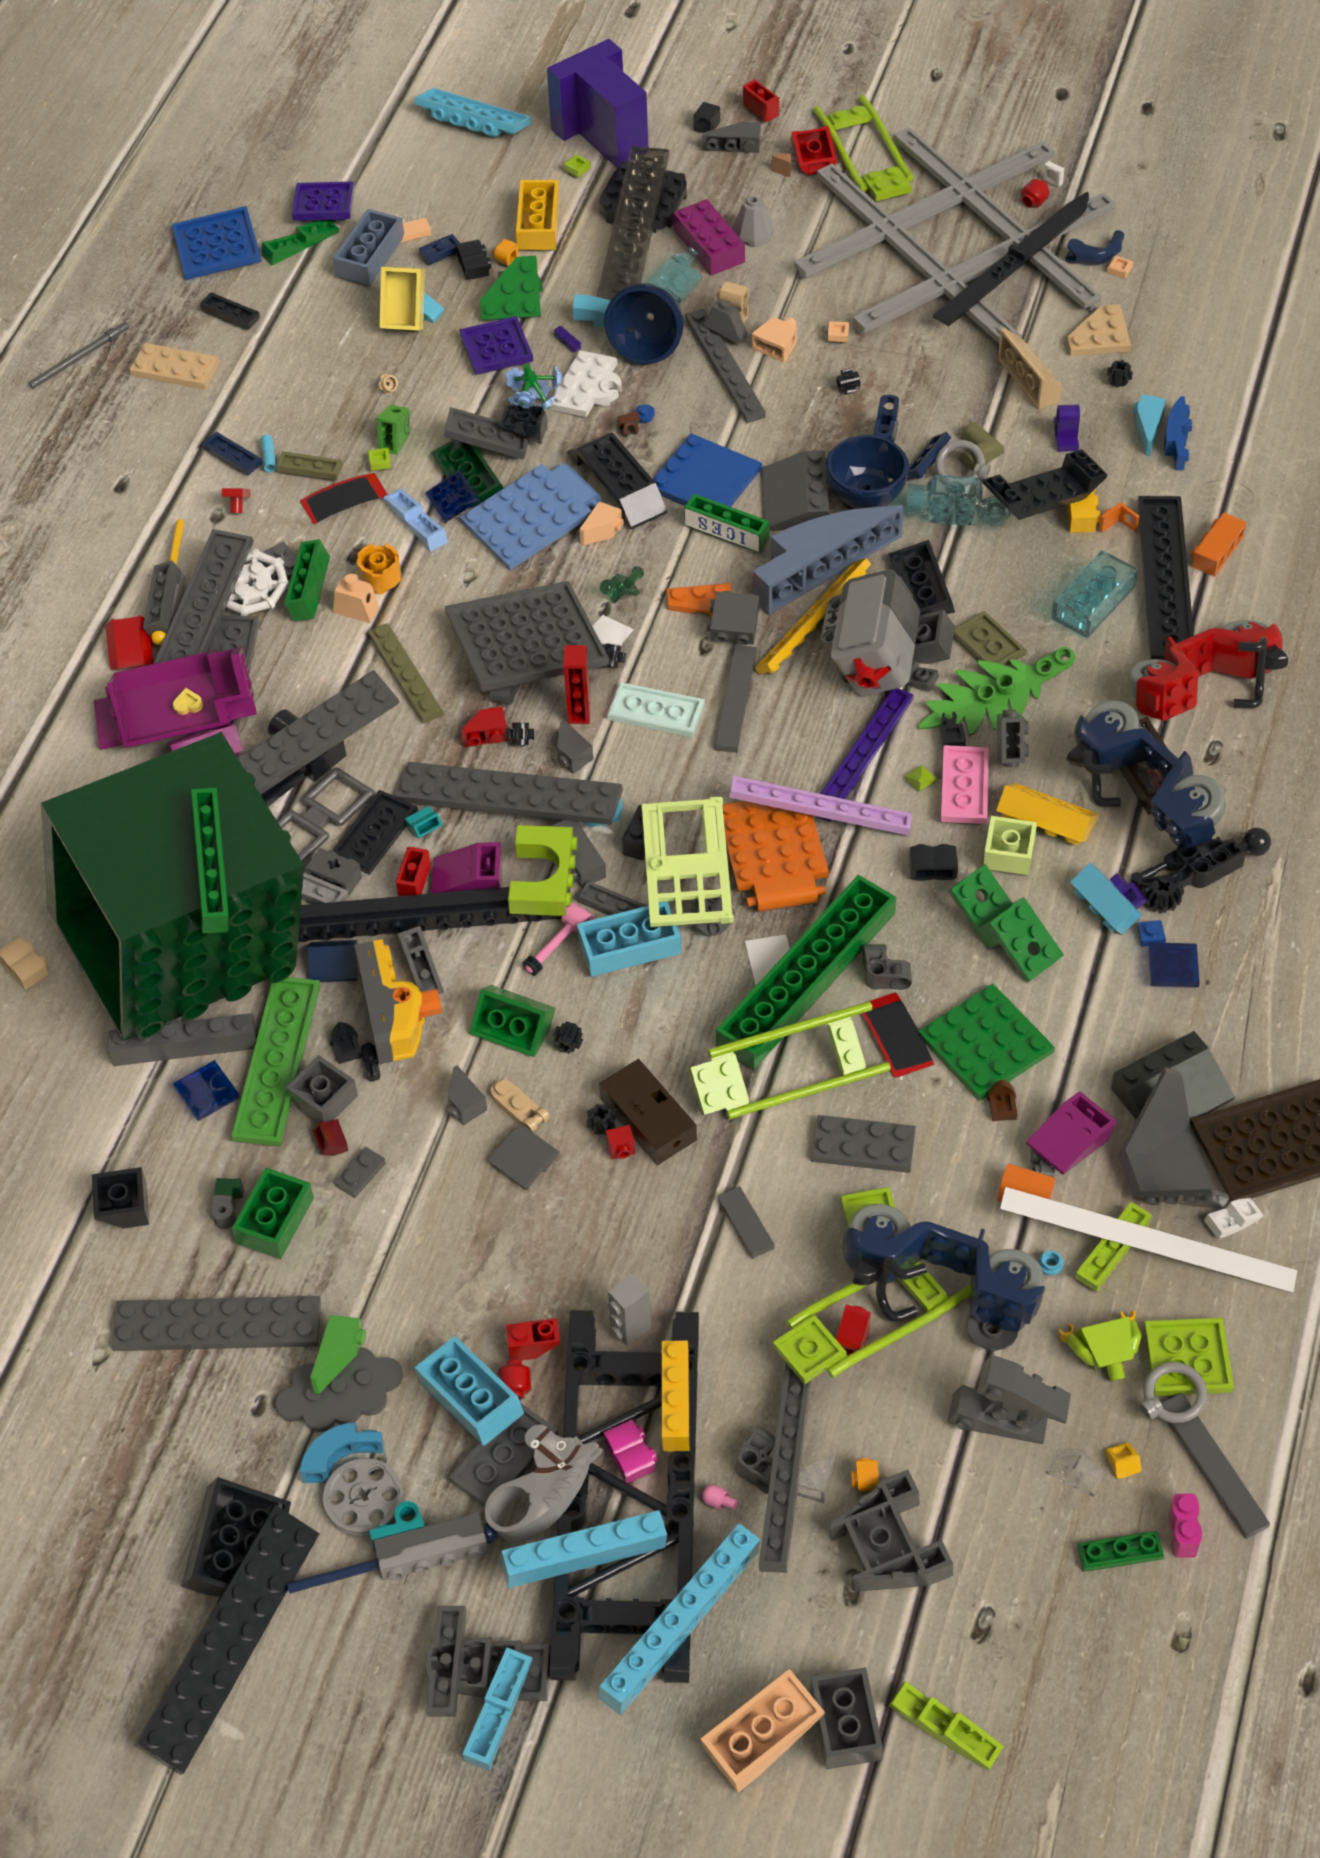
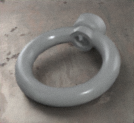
M955 440L946 444L939 451L935 461L938 477L943 483L953 488H966L978 480L983 481V479L988 477L991 467L985 464V457L981 449L976 444L967 440ZM958 448L971 451L977 460L973 474L963 480L949 477L943 466L946 455Z
M1179 1362L1161 1364L1154 1368L1147 1376L1143 1389L1144 1400L1139 1402V1407L1150 1421L1158 1417L1170 1423L1188 1422L1197 1417L1205 1407L1207 1401L1206 1384L1201 1375L1189 1365ZM1167 1373H1180L1187 1376L1196 1387L1197 1396L1195 1403L1184 1412L1175 1413L1165 1410L1159 1399L1154 1395V1387L1157 1380Z

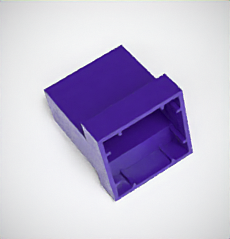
M612 40L602 41L547 68L551 130L565 141L580 134L616 168L620 167V164L624 161L631 163L649 154L647 92L623 72L622 49Z

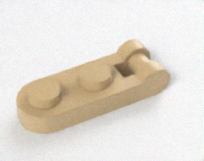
M498 1080L492 1085L491 1095L493 1101L517 1123L524 1125L530 1131L534 1132L537 1129V1125L541 1122L545 1123L550 1119L548 1112L544 1108L539 1107L509 1080Z

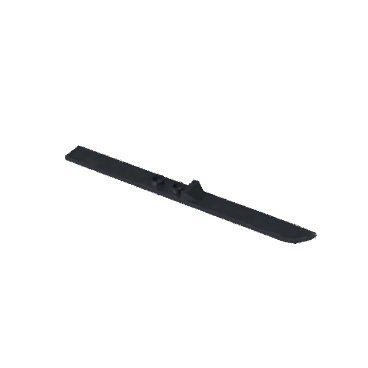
M1086 192L1066 204L1017 246L1011 244L1008 248V253L938 310L933 315V318L948 327L1080 218L1086 211L1089 193Z

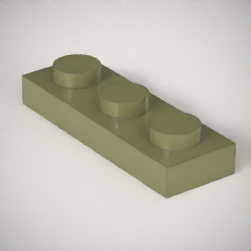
M282 451L276 465L277 472L330 480L338 479L343 466L342 460Z

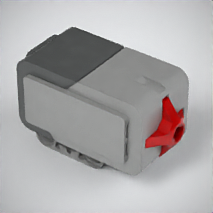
M893 569L852 578L843 585L841 595L830 599L826 608L821 640L857 695L866 696L903 687L908 683L911 674L920 608L914 601L912 593L902 578Z

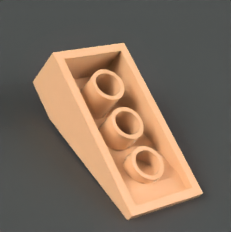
M788 1669L701 1738L702 1746L737 1793H739L770 1767L825 1712L793 1672Z

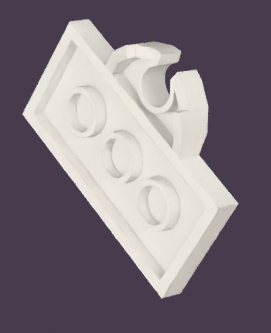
M580 350L555 391V398L552 400L553 404L549 410L587 417L594 404L610 406V402L619 397L618 391H622L620 377L613 373L618 364L617 358Z

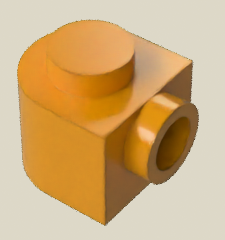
M504 239L497 245L493 252L495 261L507 266L516 257H519L517 244L507 239Z
M870 1458L856 1460V1471H851L852 1487H857L858 1492H872L876 1488V1485L879 1483L878 1460H871Z

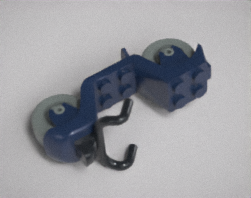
M1105 701L1093 707L1086 718L1080 715L1074 728L1077 746L1068 753L1066 760L1071 765L1084 767L1086 771L1091 773L1092 799L1097 805L1103 807L1121 806L1120 797H1101L1100 774L1112 773V770L1146 761L1151 769H1157L1161 772V776L1164 779L1150 801L1155 826L1162 832L1165 830L1174 844L1177 846L1181 845L1185 849L1206 842L1214 836V826L1219 823L1225 813L1226 802L1224 792L1214 779L1204 775H1193L1191 758L1186 751L1177 758L1147 730L1140 728L1136 711L1122 701Z
M872 1204L861 1208L855 1213L851 1219L850 1227L846 1230L843 1237L842 1249L845 1261L855 1272L853 1284L869 1285L877 1282L876 1298L883 1316L893 1322H900L918 1316V1311L915 1306L898 1312L892 1311L887 1300L886 1286L897 1278L906 1280L927 1273L924 1263L914 1266L921 1259L927 1260L934 1265L953 1269L957 1273L970 1275V1315L980 1322L991 1323L1006 1331L1019 1332L1026 1324H1030L1041 1306L1045 1292L1043 1271L1039 1263L1031 1255L1016 1249L1000 1250L989 1256V1246L983 1241L985 1229L982 1228L979 1237L975 1238L928 1221L919 1222L910 1227L907 1218L896 1208L885 1204Z

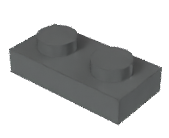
M365 1146L335 1180V1186L356 1198L386 1164L385 1158Z

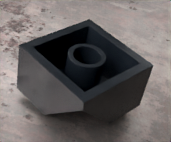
M142 1167L92 1174L95 1220L124 1229L149 1225L147 1182Z

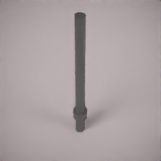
M124 322L114 329L110 328L105 331L104 335L29 381V386L34 389L107 342H113L118 338V335L130 328L128 323Z

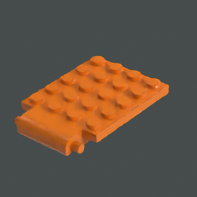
M748 801L723 804L726 849L737 892L752 889L754 895L753 897L746 898L748 907L757 906L758 912L818 903V896L826 895L825 886L816 887L814 880L829 877V870L813 815Z

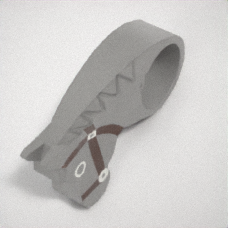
M545 1425L532 1426L525 1434V1442L534 1452L537 1469L530 1474L500 1485L490 1494L485 1505V1518L488 1524L501 1538L513 1543L526 1541L548 1529L567 1510L586 1478L590 1463L602 1454L603 1450L598 1448L599 1445L596 1442L583 1444L577 1436L575 1438H561ZM521 1497L529 1498L532 1504L529 1505L526 1516L516 1525L502 1527L500 1525V1517L505 1506L514 1499Z

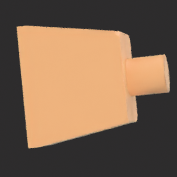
M775 317L771 318L752 333L753 350L784 363L797 342L796 321L791 317H788L785 321Z
M348 574L343 577L334 591V613L371 623L380 609L372 585L358 580L355 574Z

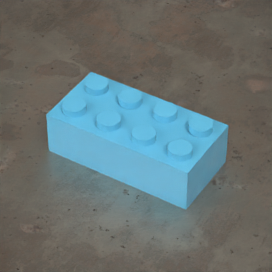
M668 901L659 903V915L672 914ZM649 906L577 924L578 941L591 977L681 954V936L677 925L650 927Z
M456 1336L452 1337L414 1367L421 1385L483 1446L524 1414L518 1396Z

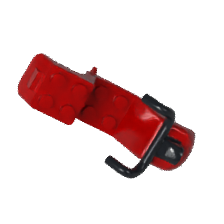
M1237 620L1226 624L1223 628L1208 629L1179 643H1175L1171 637L1167 638L1165 660H1144L1135 664L1129 671L1128 690L1136 698L1135 706L1142 715L1166 721L1193 709L1197 704L1198 677L1210 671L1246 679L1256 678L1254 699H1234V708L1250 709L1259 707L1263 702L1265 674L1272 670L1283 669L1288 665L1287 654L1282 651L1283 638L1281 631L1276 624L1268 627L1254 620Z

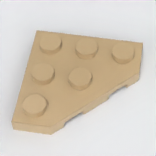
M1121 304L1100 306L1068 336L1067 344L1070 356L1129 352L1131 350Z

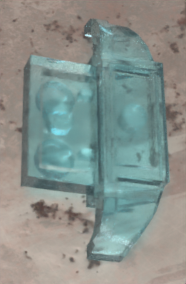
M690 248L685 253L671 256L652 278L648 280L647 284L665 289L680 304L703 278L701 274L690 266L697 257L698 252Z

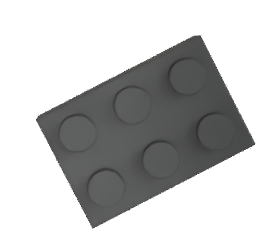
M866 1667L811 1676V1695L825 1712L817 1721L826 1769L881 1761L883 1746Z

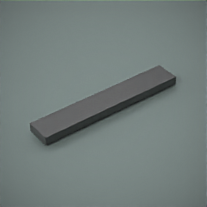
M735 645L715 750L738 753L757 647Z
M1183 1393L1161 1403L1165 1410L1175 1413L1184 1412L1191 1408ZM1197 1416L1184 1423L1169 1422L1245 1538L1247 1539L1269 1528L1270 1522L1200 1418Z

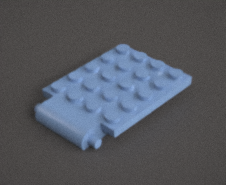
M540 464L462 515L460 519L511 571L585 522L592 512L591 509H594L598 502L602 501V497L568 464H557L552 471L543 464Z

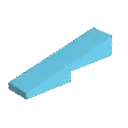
M506 1648L484 1698L485 1704L463 1751L464 1761L486 1770H491L531 1666L532 1657Z

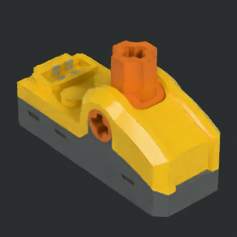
M383 939L355 944L379 1064L413 1058L420 1044L425 1017L442 1013L438 990L433 989L420 992L419 988L412 982L396 980L389 945L384 946Z

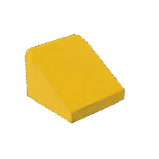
M1129 1442L1105 1450L1107 1459L1118 1479L1141 1472L1140 1456Z

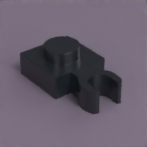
M952 712V719H947L945 713H942L941 722L943 725H940V735L943 747L944 745L966 746L963 724H956L957 715L955 712Z

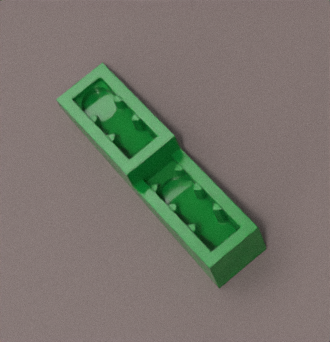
M331 220L317 221L296 227L295 234L262 242V257L273 266L339 233V228Z

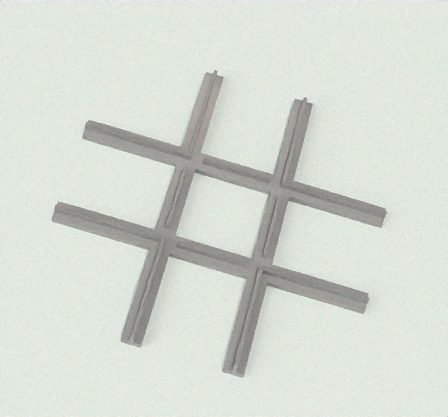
M908 127L895 133L894 140L947 188L891 215L885 212L833 163L817 170V177L866 221L869 226L794 261V267L799 271V278L804 279L886 240L928 280L853 316L852 322L857 326V333L859 335L875 329L943 294L952 300L967 287L965 283L981 276L1008 253V248L1011 244L1017 246L1043 224H1038L1026 230L989 198L984 191L1054 157L1055 151L1042 141L967 178ZM1105 193L1089 199L1083 215L1056 238L1113 210L1116 203ZM964 202L1006 241L948 269L908 233L906 229ZM1046 247L1029 259L1031 263L1084 309L1091 312L1094 310V304L1101 301L1099 293ZM982 299L966 312L974 322L998 343L1002 328H1006L1022 338L1021 334Z

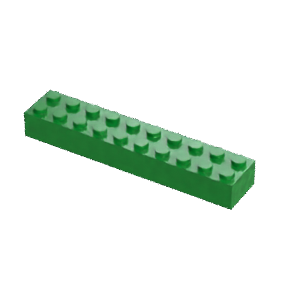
M858 874L717 1027L716 1046L797 1023L863 950V944H868L895 915L896 897ZM784 1037L735 1051L734 1054H736L737 1060L755 1070Z

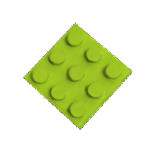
M1223 1318L1145 1321L1144 1330L1150 1371L1168 1362L1183 1363L1194 1368L1201 1375L1206 1384L1207 1394L1233 1393L1234 1383ZM1167 1373L1161 1376L1154 1387L1155 1396L1179 1395L1181 1393L1183 1395L1197 1394L1194 1383L1187 1376L1180 1373Z

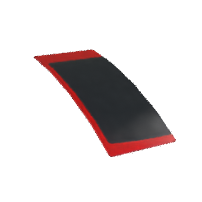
M370 473L335 483L301 499L300 502L313 524H317L350 507L381 499L388 494L375 473Z
M894 992L871 1000L872 1010L862 1013L889 1063L894 1078L933 1066L934 1062L898 994Z

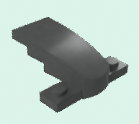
M438 1606L435 1636L426 1656V1670L430 1680L426 1709L429 1717H456L458 1694L485 1698L506 1648L533 1658L517 1701H548L550 1644H522L521 1640L493 1642L491 1637L464 1640L466 1607Z

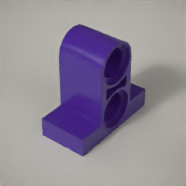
M1079 404L1057 406L1056 417L1053 419L1057 452L1077 451L1079 449Z

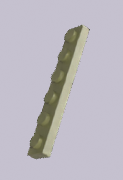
M386 623L368 630L371 641L422 723L424 724L443 716L440 705L389 624Z

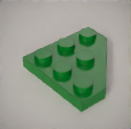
M536 255L516 257L480 299L482 321L502 320L515 316L518 318L541 317Z

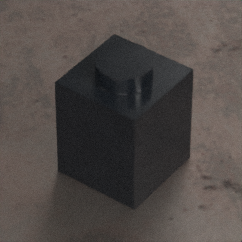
M703 102L693 115L694 130L702 133L715 130L720 123V106Z

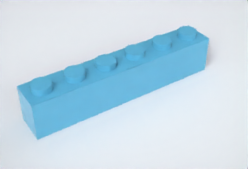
M660 1510L502 1550L501 1567L507 1588H512L663 1549L666 1545L667 1532Z

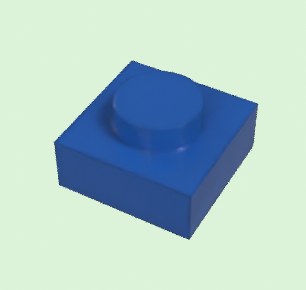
M1161 920L1138 922L1137 929L1142 947L1165 945L1166 937Z

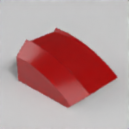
M829 126L791 132L790 141L796 161L800 169L807 175L817 174V170L832 163L836 165L837 158Z
M138 615L137 617L111 619L105 625L110 669L154 663L152 639L143 629L144 617Z

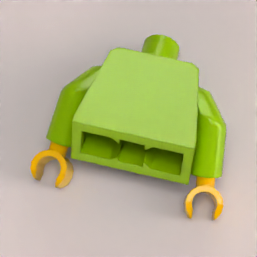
M1131 1310L1130 1317H1126L1123 1311H1121L1119 1319L1081 1328L1076 1331L1077 1334H1074V1326L1072 1324H1068V1333H1064L1059 1328L1060 1340L1067 1343L1073 1352L1087 1365L1092 1366L1094 1370L1107 1367L1111 1382L1126 1378L1122 1363L1134 1359L1142 1335L1135 1321L1136 1312L1134 1310Z

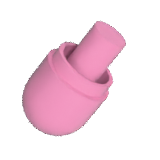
M708 1485L702 1490V1501L715 1509L728 1507L735 1510L738 1505V1500L729 1497V1492L724 1488Z

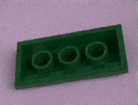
M451 440L431 452L467 508L481 504L504 489L477 447Z

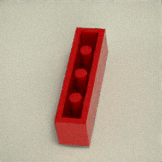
M564 645L563 668L568 724H590L591 697L587 645Z

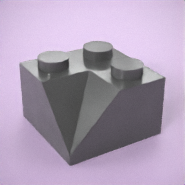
M320 1055L286 1086L287 1092L305 1114L317 1123L319 1121L329 1122L334 1120L358 1096L355 1080Z

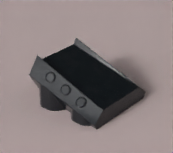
M506 405L499 422V428L542 444V439L547 430L548 419L546 412L541 406L523 408L520 405Z

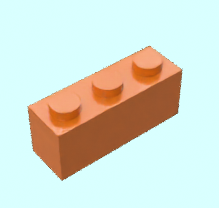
M1225 512L1219 519H1215L1209 533L1205 532L1199 546L1196 545L1191 553L1193 558L1192 567L1215 577L1243 539L1247 522Z

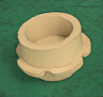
M384 374L380 377L379 388L385 394H391L397 389L398 381L396 377L391 374Z

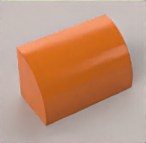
M1007 1163L997 1200L1002 1202L1005 1187L1051 1200L1056 1178Z

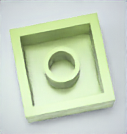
M991 816L984 854V864L987 865L989 870L1029 875L1037 822Z

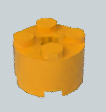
M385 543L384 546L370 544L362 548L358 553L357 567L359 579L371 584L375 594H384L401 581L399 556L393 546Z

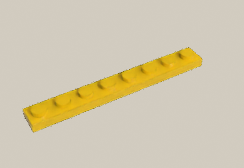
M867 558L852 562L755 666L759 674L768 672L771 674L779 669L780 662L791 656L793 648L803 643L805 635L816 629L818 621L825 618L827 604L830 599L842 594L843 585L848 580L866 574L865 571L871 565Z

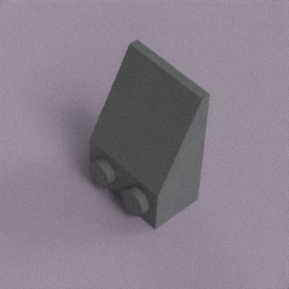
M944 610L919 616L913 660L917 661V663L931 664L950 659L955 626Z

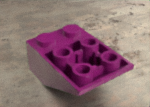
M501 842L475 843L434 857L431 893L500 888L503 862Z
M1079 1091L1065 1101L1026 1141V1145L1063 1175L1108 1142L1117 1121Z

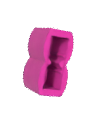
M630 1420L603 1432L604 1442L625 1482H633L655 1471V1462L658 1461L653 1448H647L643 1440H646V1436L640 1425L636 1426L633 1420Z
M1175 1494L1172 1500L1168 1518L1173 1531L1171 1547L1176 1558H1196L1202 1540V1528L1197 1520L1200 1508L1195 1494Z

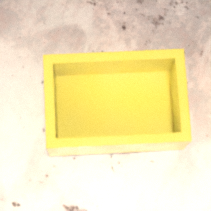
M381 267L380 328L423 330L424 268Z

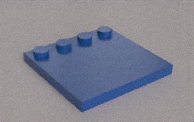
M247 206L172 224L186 280L262 261Z
M691 433L655 475L653 480L656 482L662 497L683 506L688 503L693 494H697L731 507L760 472L762 462Z

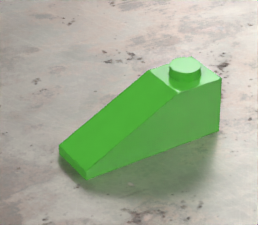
M330 1315L310 1377L314 1394H320L357 1356L360 1345L365 1343L366 1330L362 1329L360 1318Z

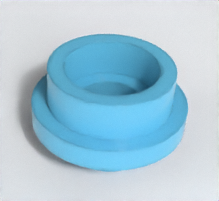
M1046 1251L1038 1259V1263L1046 1275H1057L1063 1269V1258L1056 1251ZM1051 1262L1055 1266H1049L1046 1263Z

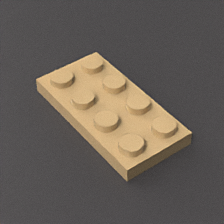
M144 343L130 368L131 376L206 390L220 364L218 356Z

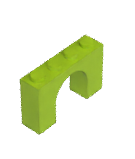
M517 825L515 841L517 858L546 859L553 862L558 867V870L552 877L544 881H511L508 898L510 914L566 916L567 907H571L572 893L568 892L569 888H573L574 874H571V869H575L576 856L573 855V851H577L578 837L573 836V827Z

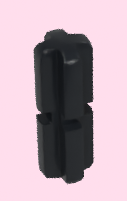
M367 1042L361 1046L363 1062H365L366 1078L370 1082L379 1080L381 1075L375 1046L371 1042Z

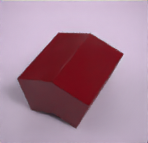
M338 1119L329 1122L319 1121L312 1130L321 1155L335 1156L349 1151Z

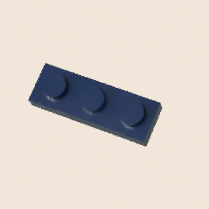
M217 431L202 443L204 450L248 476L262 465L260 457Z
M948 432L931 438L910 464L907 481L914 478L918 480L927 473L926 469L935 463L939 451L951 439Z

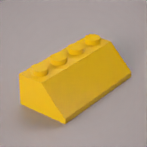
M1018 783L1005 785L996 810L1002 813L1001 817L1016 818L1037 822V827L1045 829V834L1057 837V834L1066 837L1065 841L1078 845L1079 842L1087 841L1100 815Z

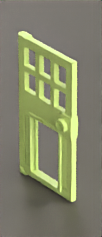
M710 797V799L642 804L650 927L715 922L726 924L734 922L722 797ZM702 810L705 853L666 856L663 812ZM719 876L720 889H703V877ZM697 878L698 890L681 892L680 879ZM658 880H674V893L658 894ZM721 898L722 911L706 912L704 899ZM698 899V913H682V900ZM676 901V914L659 915V902Z

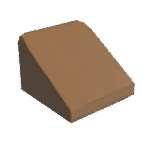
M772 154V171L786 177H791V154Z

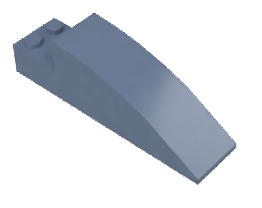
M902 505L842 511L808 520L772 535L771 561L757 567L753 571V594L759 596L760 608L768 615H771L842 573L852 562L867 558L901 538L904 507Z

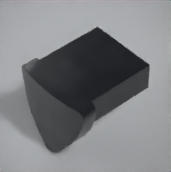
M338 1022L329 1037L330 1045L334 1047L339 1064L362 1058L357 1041L358 1034L351 1025L344 1022Z

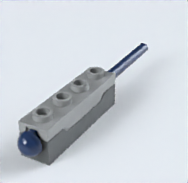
M478 1512L374 1540L377 1559L287 1583L289 1594L371 1571H381L383 1581L388 1579L393 1581L401 1579L406 1574L414 1572L425 1573L436 1566H451L462 1559H477L483 1554L488 1553L487 1544L493 1543L498 1533L488 1523H485L486 1529H483Z

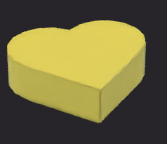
M185 688L174 700L173 707L177 714L185 715L189 712H199L203 708V702L199 695Z

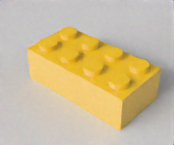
M520 180L516 224L518 250H556L560 205L559 180Z

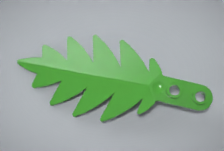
M1061 647L1030 666L1011 659L1010 663L1014 668L999 663L979 660L978 665L992 678L975 672L957 669L955 671L956 674L972 689L955 684L939 683L938 687L953 701H927L926 705L934 713L930 714L919 724V729L939 727L943 725L941 722L942 713H945L947 719H952V712H955L957 715L956 724H960L965 717L969 734L974 735L981 725L987 710L992 728L997 730V714H1003V710L1007 709L1008 701H1010L1012 710H1016V712L1022 715L1027 705L1030 691H1032L1034 698L1038 699L1041 693V684L1071 667L1075 663V653L1068 647ZM1068 657V660L1062 661L1061 658ZM1043 668L1050 669L1048 672H1042Z

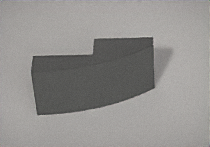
M913 660L910 679L906 685L930 691L939 678L938 670L918 667L917 661Z

